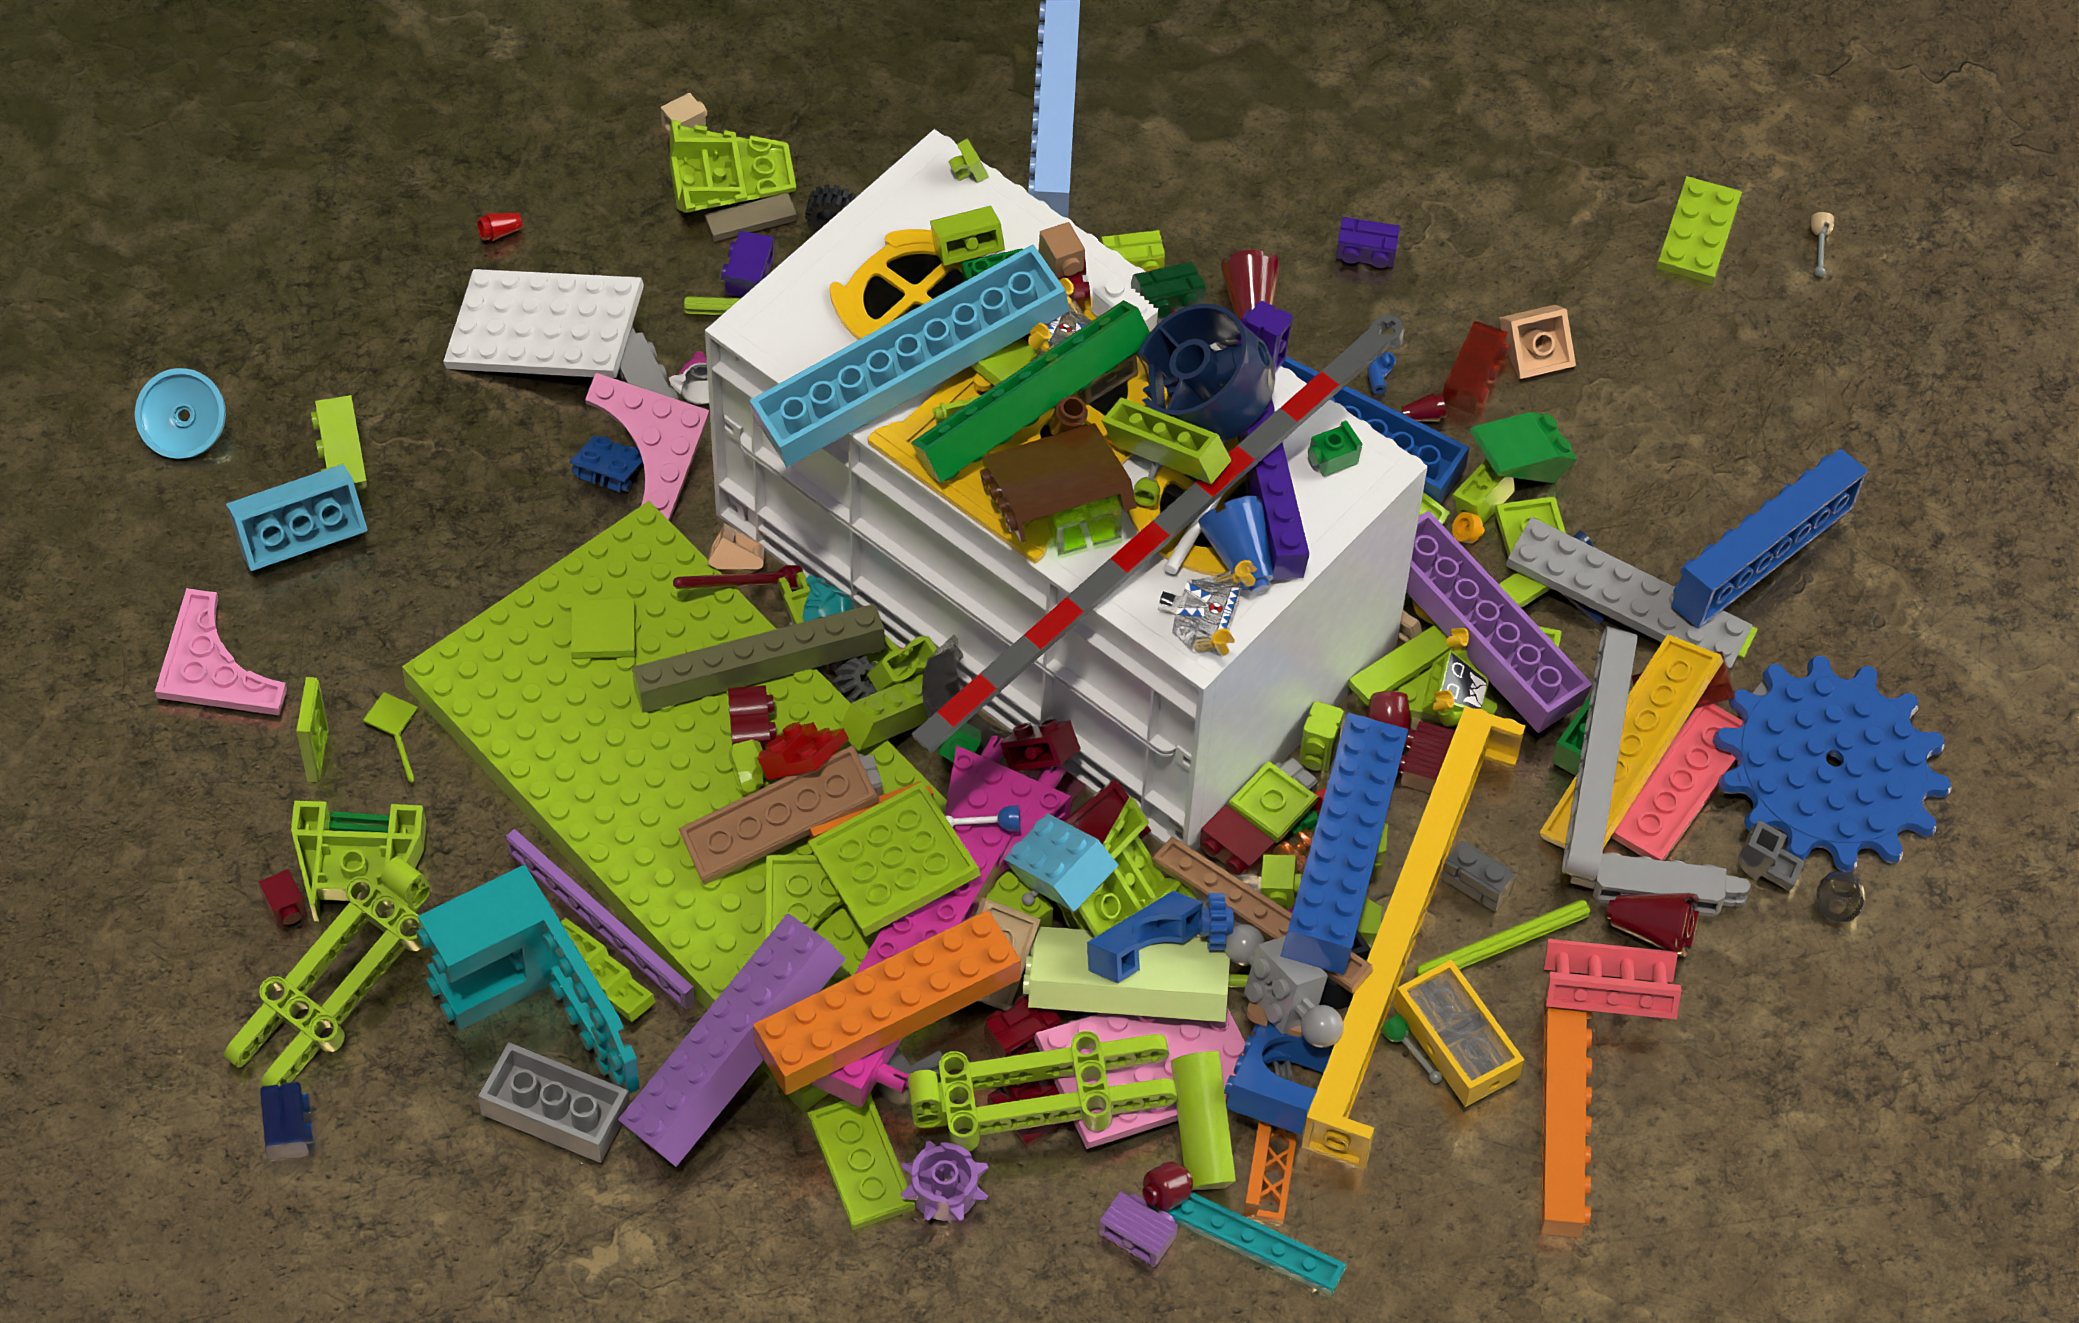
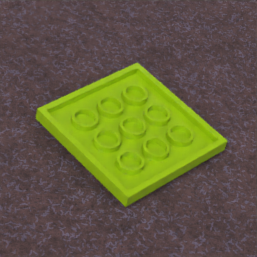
M923 782L904 790L808 841L810 849L865 937L981 876L979 867Z

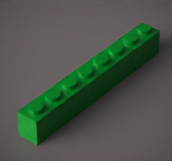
M1124 300L912 441L911 444L927 474L940 483L953 479L965 466L981 460L982 456H985L986 452L995 446L1008 442L1013 437V434L1020 429L1035 424L1041 415L1050 409H1055L1060 400L1071 396L1077 391L1087 389L1093 380L1104 373L1115 370L1119 363L1127 357L1138 354L1144 340L1150 333L1139 308Z

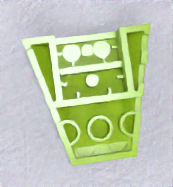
M671 119L670 170L678 210L686 213L759 200L796 191L788 143L751 135L749 139L736 137V132L724 130V134L707 131L706 126L696 124L695 128L682 126L681 121Z
M1130 797L1127 800L1103 843V846L1116 861L1118 867L1077 908L1095 937L1172 891L1196 899L1189 887L1173 877L1164 878L1159 868L1153 865L1151 855L1138 836L1149 822L1134 797Z

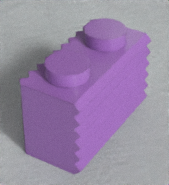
M1120 1191L1111 1206L1108 1207V1210L1101 1217L1098 1233L1112 1243H1116L1117 1246L1122 1247L1123 1250L1132 1253L1140 1260H1144L1151 1267H1156L1176 1239L1178 1225L1175 1224L1174 1218L1167 1212L1159 1211L1157 1213L1147 1207V1203L1136 1194H1130L1129 1196Z

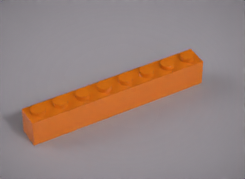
M1546 994L1544 998L1540 1235L1581 1238L1583 1228L1590 1225L1591 1206L1585 1205V1195H1590L1591 1176L1585 1175V1165L1590 1166L1591 1146L1586 1145V1136L1591 1134L1592 1118L1591 1116H1586V1106L1590 1107L1592 1087L1586 1086V1077H1591L1592 1058L1586 1057V1050L1591 1048L1592 1029L1587 1028V1019H1591L1592 1011L1546 1006Z

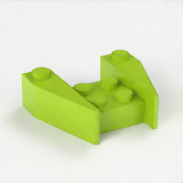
M294 801L291 832L314 921H319L321 900L349 901L345 893L346 885L354 877L365 876L383 888L384 885L380 879L381 873L386 864L394 857L399 856L416 868L424 852L427 822L423 805L391 804L388 833L329 831L331 818L327 802ZM370 891L360 892L356 899H365ZM394 909L385 910L382 913V918H388L393 915Z

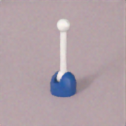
M1019 805L1003 807L997 816L971 818L945 816L952 827L963 824L998 822L1004 830L1021 831Z

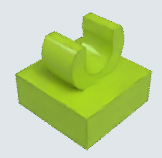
M968 138L958 143L957 146L962 155L949 160V164L958 180L966 179L971 173H973L978 183L988 178L989 175Z

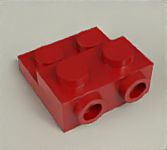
M794 722L782 730L783 734L777 735L774 740L770 741L766 745L767 749L760 751L757 759L768 780L816 771L849 738L844 728L831 731L829 728H824L818 731L814 722L802 725L800 722Z

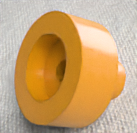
M1469 512L1460 513L1455 518L1452 527L1454 538L1459 542L1467 544L1476 542L1479 537L1483 536L1485 531L1481 518Z

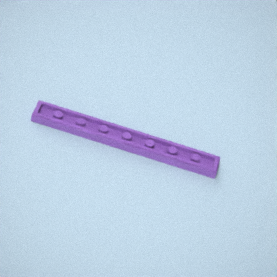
M513 829L506 835L508 853L521 865L525 864L531 874L684 1009H688L695 1003L694 987L517 830Z

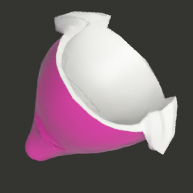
M697 351L691 360L684 364L678 375L669 377L670 385L688 402L695 405L709 404L707 357L703 352Z

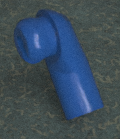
M1385 352L1378 356L1367 369L1374 394H1381L1387 390L1384 377L1396 364V358L1390 352Z

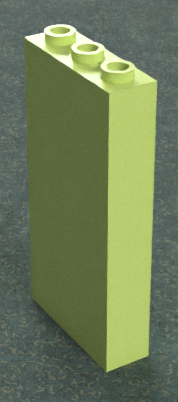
M1038 927L1029 956L1026 958V970L1023 980V994H1029L1028 1007L1226 1022L1230 958L1225 954L1224 950L1207 949L1205 938H1191L1184 943H1155L1140 949V970L1117 983L1088 971L1087 942L1095 938L1091 930Z

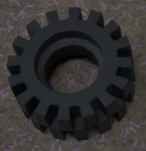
M826 184L824 189L821 186L816 187V190L813 189L808 198L805 211V219H808L807 223L809 226L813 225V229L816 231L821 229L856 198V194L853 192L848 194L849 189L845 187L843 190H840L839 185H834V188H830V185Z

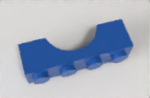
M1176 891L1168 893L1088 941V971L1114 982H1121L1140 970V949L1161 942L1184 943L1199 934L1200 907H1203V902Z

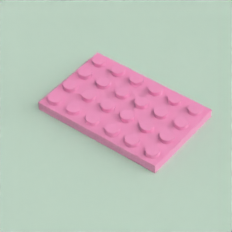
M1228 1007L1226 1010V1022L1100 1013L1037 1032L1034 1038L1041 1052L1071 1047L1072 1038L1081 1031L1094 1032L1101 1042L1151 1034L1166 1036L1170 1053L1166 1059L1156 1063L1106 1070L1108 1086L1162 1078L1173 1080L1172 1059L1191 1053L1219 1051L1225 1090L1229 1076H1236L1233 1072L1239 1055H1246L1243 1054L1245 1041ZM1083 1049L1080 1051V1053L1082 1054H1089L1093 1052V1050L1091 1049ZM1075 1075L1053 1078L1060 1094L1077 1092ZM1089 1078L1084 1082L1088 1084H1093L1099 1080L1096 1078ZM1225 1094L1226 1105L1229 1098L1227 1094ZM1175 1102L1165 1107L1112 1115L1110 1126L1102 1131L1088 1129L1084 1125L1083 1120L1073 1122L1086 1149L1178 1121ZM1093 1108L1090 1110L1091 1113L1095 1114L1104 1111V1109L1102 1108Z

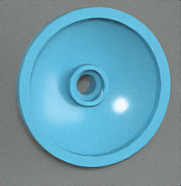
M186 368L169 369L154 376L141 390L135 406L136 427L143 441L155 452L173 459L192 458L207 451L221 435L226 419L225 402L215 383L200 372ZM184 411H189L190 418L187 421H182L181 419Z

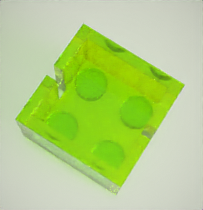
M1116 495L1046 516L1058 556L1087 548L1080 526L1083 523H1086L1093 546L1122 538L1121 508Z

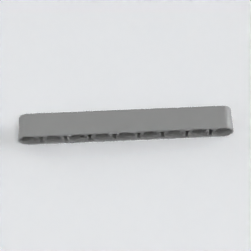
M1607 626L1602 633L1599 643L1562 862V873L1592 881L1595 880L1601 863L1637 644L1636 634Z

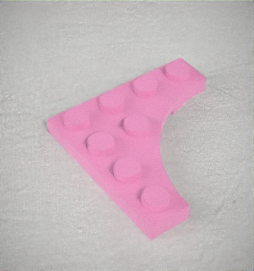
M595 373L585 399L586 404L598 408L618 423L620 422L632 436L642 457L645 471V490L641 506L650 501L670 521L708 422L710 410Z
M186 588L155 689L156 698L280 716L287 691L286 683L262 677L252 671L247 672L240 667L220 641L217 633V593Z

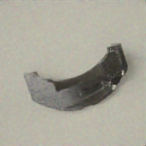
M956 635L951 636L927 659L923 674L922 694L928 718L961 691L957 681L958 672L956 666L958 661L963 658V653L958 646ZM978 713L966 722L981 730V743L975 754L980 756L991 736H998L996 744H998L1001 738L1006 739L1013 733L992 725Z

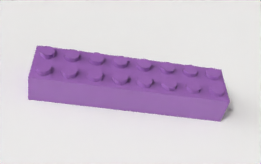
M1430 511L1420 515L1406 592L1448 637L1452 636V628H1466L1468 630L1469 642L1466 646L1468 658L1537 733L1583 705L1593 685L1589 679Z
M787 913L618 1120L676 1167L764 1060L754 1044L753 1024L820 992L846 958L825 938Z

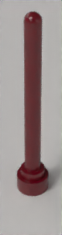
M785 565L778 572L676 577L673 580V586L676 589L772 585L778 584V579L785 577L789 582L791 590L800 589L796 582V574L803 572V569L799 565Z

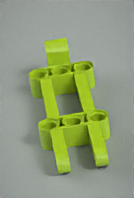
M399 856L391 859L384 867L380 876L384 885L383 888L365 876L354 877L348 882L345 893L350 903L285 979L279 976H272L262 982L259 993L264 1003L227 1046L224 1058L239 1068L244 1066L253 1057L282 1021L299 1033L271 1065L261 1080V1086L274 1096L281 1094L291 1084L319 1049L325 1052H332L342 1046L345 1035L340 1026L341 1023L405 948L410 951L423 949L417 934L412 937H406L405 934L410 928L418 927L420 929L419 915L416 914V911L428 898L431 887L422 873ZM370 891L365 899H356L360 892ZM394 909L393 915L388 918H381L385 910ZM370 921L382 930L384 934L322 1007H320L308 998L306 993L364 925ZM284 990V994L280 999L271 1000V996L276 991ZM302 1009H309L307 1016L302 1019H295L297 1012ZM334 1028L329 1037L320 1038V1034L324 1029Z
M1081 1031L1072 1038L1071 1047L970 1063L963 1053L950 1051L944 1054L939 1061L941 1082L938 1083L937 1074L932 1070L915 1071L907 1077L914 1125L918 1128L948 1125L951 1143L958 1144L968 1151H972L978 1146L980 1135L1083 1120L1084 1125L1092 1131L1105 1130L1110 1126L1112 1115L1165 1107L1177 1101L1178 1096L1175 1082L1171 1079L1162 1078L1108 1086L1106 1070L1156 1063L1166 1059L1170 1054L1167 1038L1161 1034H1151L1101 1042L1094 1032ZM1083 1049L1093 1050V1052L1089 1054L1080 1053V1051ZM953 1069L962 1070L959 1074L951 1075L948 1073L950 1070ZM1075 1075L1077 1092L976 1107L973 1091ZM1089 1078H1096L1099 1080L1093 1084H1088L1084 1082ZM959 1098L967 1100L963 1104L952 1103L954 1100ZM1093 1108L1104 1109V1111L1098 1114L1090 1112ZM962 1128L971 1129L967 1134L957 1133Z

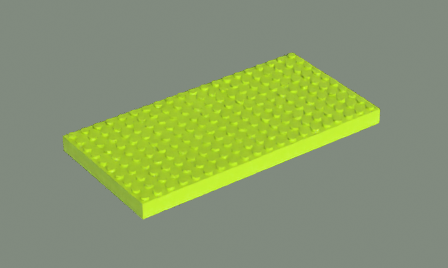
M648 501L402 666L405 687L640 939L694 987V996L708 1010L765 941L766 856L706 885L703 884L679 828L745 797L739 790L729 758L732 738L728 691L642 713L634 689L632 667L776 630V628L735 586L676 589L673 586V580L676 577L723 574L715 567L707 564L708 559ZM634 598L635 657H571V600ZM816 668L743 686L766 685L767 695L773 694L774 713L768 715L769 722L776 723V736L783 734L782 730L794 722H800L801 725L814 722L818 731L824 728H829L830 731L839 728L851 705ZM887 739L861 751L856 749L857 754H863L864 756L873 754L882 782V795L921 781L925 786L930 785L933 791V799L945 815L947 800ZM846 741L835 753L852 746V744ZM765 776V778L763 779L764 785H762L760 789L770 784H773L785 777L768 780ZM803 837L768 855L814 854L806 837ZM1009 867L997 878L986 899L1041 919L1039 926L1052 927L1053 906L1040 893L1035 897L1032 905H1025L1022 902V896L1025 893H1030L1033 889L1024 885ZM844 903L828 913L813 930L825 938L846 958L820 991L854 975L882 930L881 928L865 937ZM763 1060L759 1066L780 1087L771 1070L767 1066L766 1062ZM808 1084L787 1096L804 1113L829 1093Z

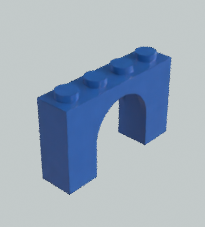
M1268 1022L1267 1027L1255 1023L1252 1034L1255 1036L1249 1035L1244 1046L1243 1054L1246 1055H1239L1233 1072L1236 1076L1230 1075L1226 1083L1224 1094L1229 1095L1226 1108L1302 1135L1306 1118L1317 1090L1277 1076L1267 1068L1266 1064L1273 1061L1289 1060L1290 1062L1324 1073L1334 1045L1326 1048L1315 1047L1307 1042L1304 1036L1282 1035L1271 1022Z

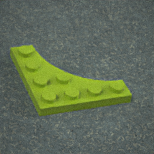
M766 855L765 940L787 913L814 930L828 913L844 903L815 855Z

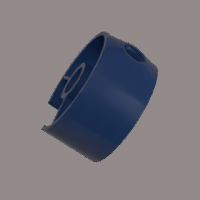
M1196 304L1170 314L1149 333L1138 352V356L1149 367L1150 386L1143 388V392L1148 397L1142 399V401L1153 410L1218 434L1222 443L1240 435L1255 423L1267 407L1274 390L1275 367L1265 343L1249 330L1235 314L1219 305ZM1225 340H1242V344L1238 346L1233 345L1216 352L1209 346ZM1164 386L1167 388L1169 396L1173 394L1167 409L1165 406Z

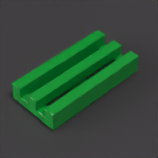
M331 811L329 831L388 833L390 815Z

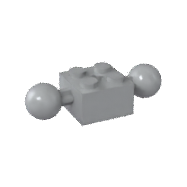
M1248 924L1234 926L1233 933L1226 936L1224 952L1230 958V961L1237 965H1252L1244 995L1249 1001L1257 1003L1265 1011L1268 1021L1282 1035L1286 1034L1288 1029L1301 1025L1302 1034L1311 1045L1326 1048L1337 1043L1344 1029L1342 1017L1334 1008L1319 1005L1328 975L1319 967L1280 957L1286 936L1265 942L1262 933L1256 927Z

